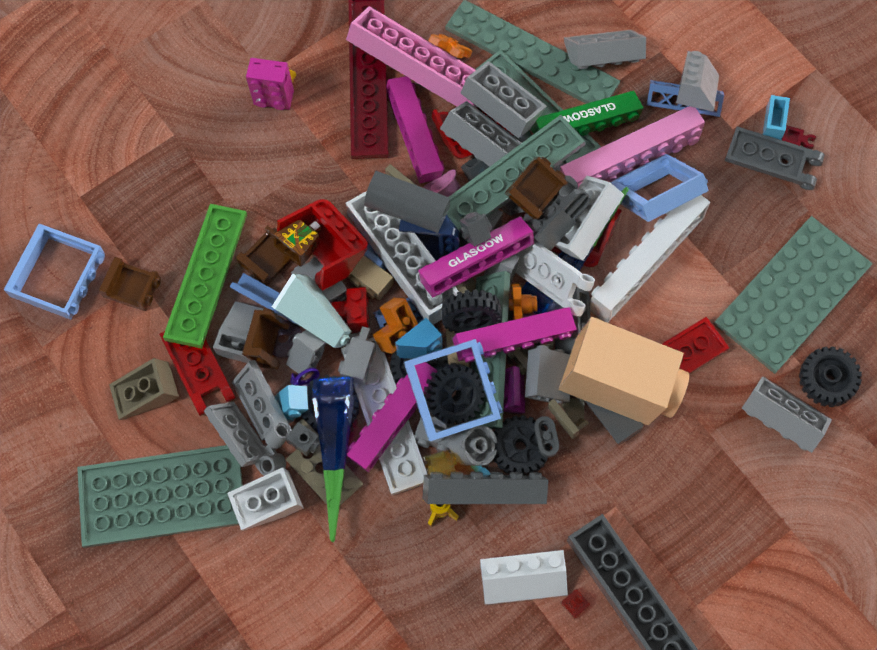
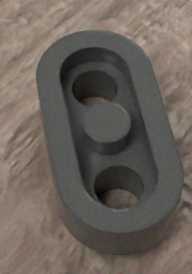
M546 416L540 417L536 420L534 426L540 454L550 458L555 456L559 450L557 432L554 421ZM541 426H547L548 430L542 431ZM546 445H551V446H552V450H550V451L546 450V449H545V446H546Z

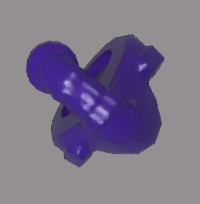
M308 368L298 375L292 373L290 383L295 386H309L312 380H317L320 375L319 371L316 368ZM313 372L310 378L300 380L304 374Z

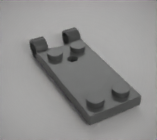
M737 126L725 161L798 184L805 190H813L817 178L813 175L802 173L805 161L812 166H821L825 155L817 150H811ZM786 159L788 163L783 164L781 160Z

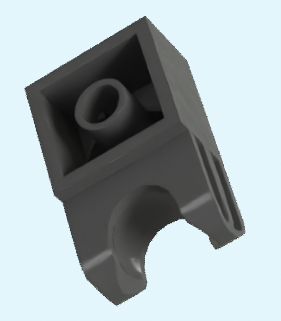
M565 176V180L568 182L567 185L557 192L542 210L543 214L538 219H532L527 213L523 218L532 229L534 238L549 250L577 223L575 219L590 203V195L585 190L578 189L577 182L571 176Z

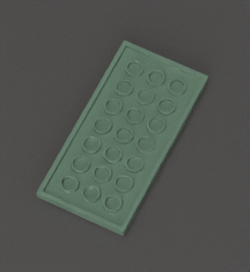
M811 216L717 318L714 325L776 374L873 263Z
M227 445L77 467L83 548L239 525L227 493L243 486L241 465L234 455L231 454Z

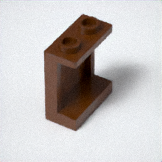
M539 156L534 157L504 193L532 219H538L543 214L542 210L568 183L562 172L559 170L555 171L550 166L549 160Z
M267 225L265 227V234L245 254L240 252L236 256L238 264L266 286L292 261L274 246V234L277 232V229H272Z
M114 257L99 288V292L104 298L146 311L147 307L152 304L155 289H158L160 286L161 277L155 270L149 272L125 264L122 259Z
M271 309L254 310L242 355L251 361L255 360L261 368L278 370L280 362L272 357L279 329H289L290 325Z

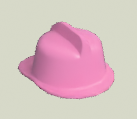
M450 170L441 177L429 182L423 188L449 197L459 190L461 186L455 178L456 170Z

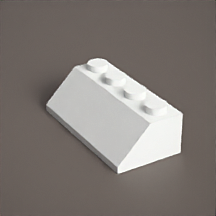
M587 175L578 189H583L590 195V203L575 219L577 223L555 245V247L568 255L582 261L588 255L596 239H598L601 231L624 196L612 183Z
M563 550L480 559L485 605L568 595Z

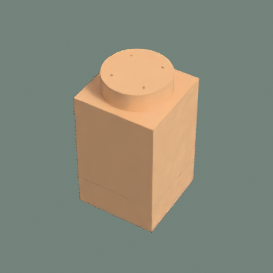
M591 317L575 339L558 390L649 425L660 414L669 418L674 416L685 395L689 382V372L679 369L684 353Z

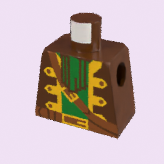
M297 220L274 234V246L301 267L319 246L318 233L321 231V226L315 221L307 226L301 220Z

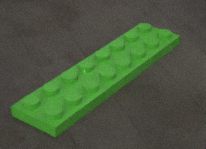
M214 204L209 205L163 335L164 341L202 349L247 217L246 211Z

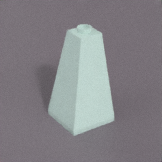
M292 274L272 307L332 347L339 348L345 346L352 332L310 276Z

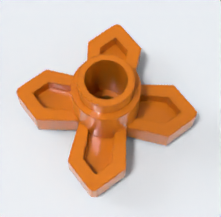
M431 34L428 42L440 47L441 50L453 57L462 58L464 56L470 58L472 54L471 49L458 44L459 41L444 34H439V36Z
M511 283L512 299H509V311H512V320L521 319L522 314H532V312L537 311L536 296L521 294L519 283Z

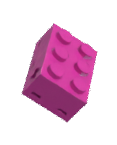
M250 58L246 80L254 105L262 108L273 107L277 110H290L294 88L288 63Z

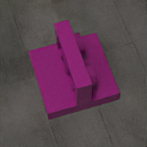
M512 366L505 369L503 412L521 415L525 413L524 375L520 374L519 367Z

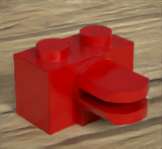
M366 287L346 289L347 301L330 302L341 318L347 321V325L352 331L350 334L361 332L362 326L370 328L369 297Z

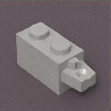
M362 326L360 335L352 337L351 342L346 344L344 351L346 357L344 361L340 362L338 369L341 378L346 381L365 385L376 351L375 343L369 339L370 328Z

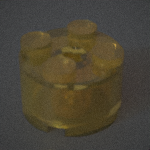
M448 450L423 457V460L428 461V463L424 464L428 475H431V472H442L443 475H451V472H457L454 465H457L455 455L448 452Z

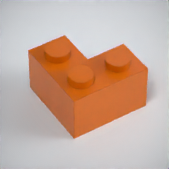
M393 298L379 307L388 324L373 334L381 352L394 353L396 351L395 342L418 324L407 300L403 298Z

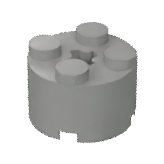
M479 425L452 434L451 439L448 441V448L451 450L453 458L461 465H487L496 455L495 443H497V439L489 427Z

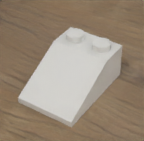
M283 467L227 493L242 531L286 517L303 509L291 475Z

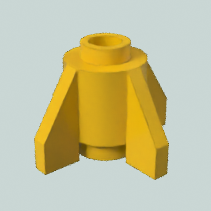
M430 504L432 514L428 521L429 526L432 527L437 517L443 518L448 515L452 519L458 520L459 516L451 509V504H444L442 507Z

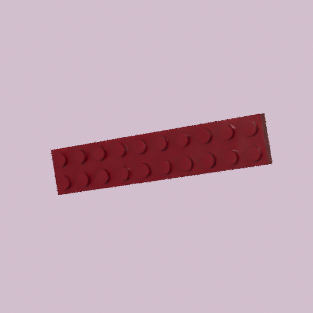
M348 0L349 28L351 23L369 6L385 15L384 0ZM349 42L351 159L388 158L386 64Z

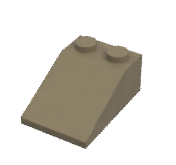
M155 358L109 384L119 420L164 406L179 397L169 362Z

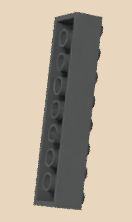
M603 514L568 536V544L641 650H698Z

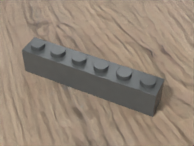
M431 472V475H424L422 499L427 504H547L548 479L538 472H530L529 475H522L519 472H510V475H503L500 472H491L490 475H483L481 472H471V475H463L462 472H451V475H443L442 472Z

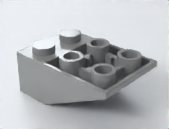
M235 301L215 340L213 349L216 354L245 363L251 361L242 353L254 310H263V308Z

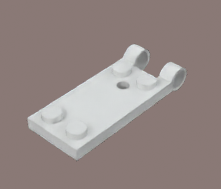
M534 240L533 245L514 254L520 257L516 270L517 274L563 308L570 307L572 315L582 316L585 304L572 297L576 286L585 291L592 290L595 282L592 276L582 274L536 240Z

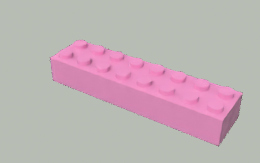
M370 6L351 23L346 38L347 41L442 97L447 102L459 106L467 101L477 108L474 103L460 93L467 77L475 72V69Z
M686 107L560 166V172L565 176L573 177L577 182L578 188L586 175L612 182L665 154L677 153L687 145L696 144L699 141L705 121L695 107Z

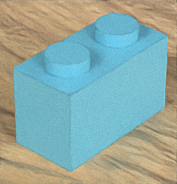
M771 95L766 107L763 135L779 140L782 139L786 130L790 98Z
M287 385L274 396L288 423L293 422V420L308 410L307 386Z

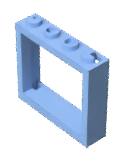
M668 154L610 182L620 191L625 187L629 188L621 205L647 222L709 191L707 187L708 180L703 173ZM668 174L683 181V183L650 200H646L635 193V191Z
M38 224L4 291L12 298L71 320L73 315L77 314L82 298L87 295L88 286L95 279L96 270L99 264L103 263L105 253L99 245ZM48 238L92 254L65 308L21 292Z
M476 339L404 361L429 441L501 419L500 413H503L500 402L495 401L493 394L496 393L493 381L489 382L487 374H490L487 362L482 360L481 354H484L481 343H477ZM471 347L492 414L435 432L414 365Z

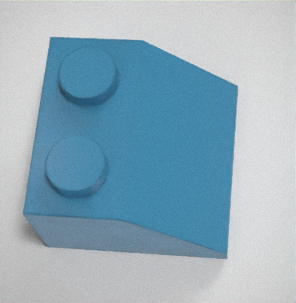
M425 318L395 342L397 355L399 358L414 359L442 350V334Z

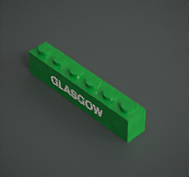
M633 90L541 116L532 125L531 131L534 135L559 115H562L580 136H585L594 131H602L611 126L617 127L622 123L638 120L643 111V106Z

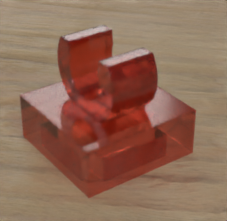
M577 589L560 603L574 619L590 606V603Z

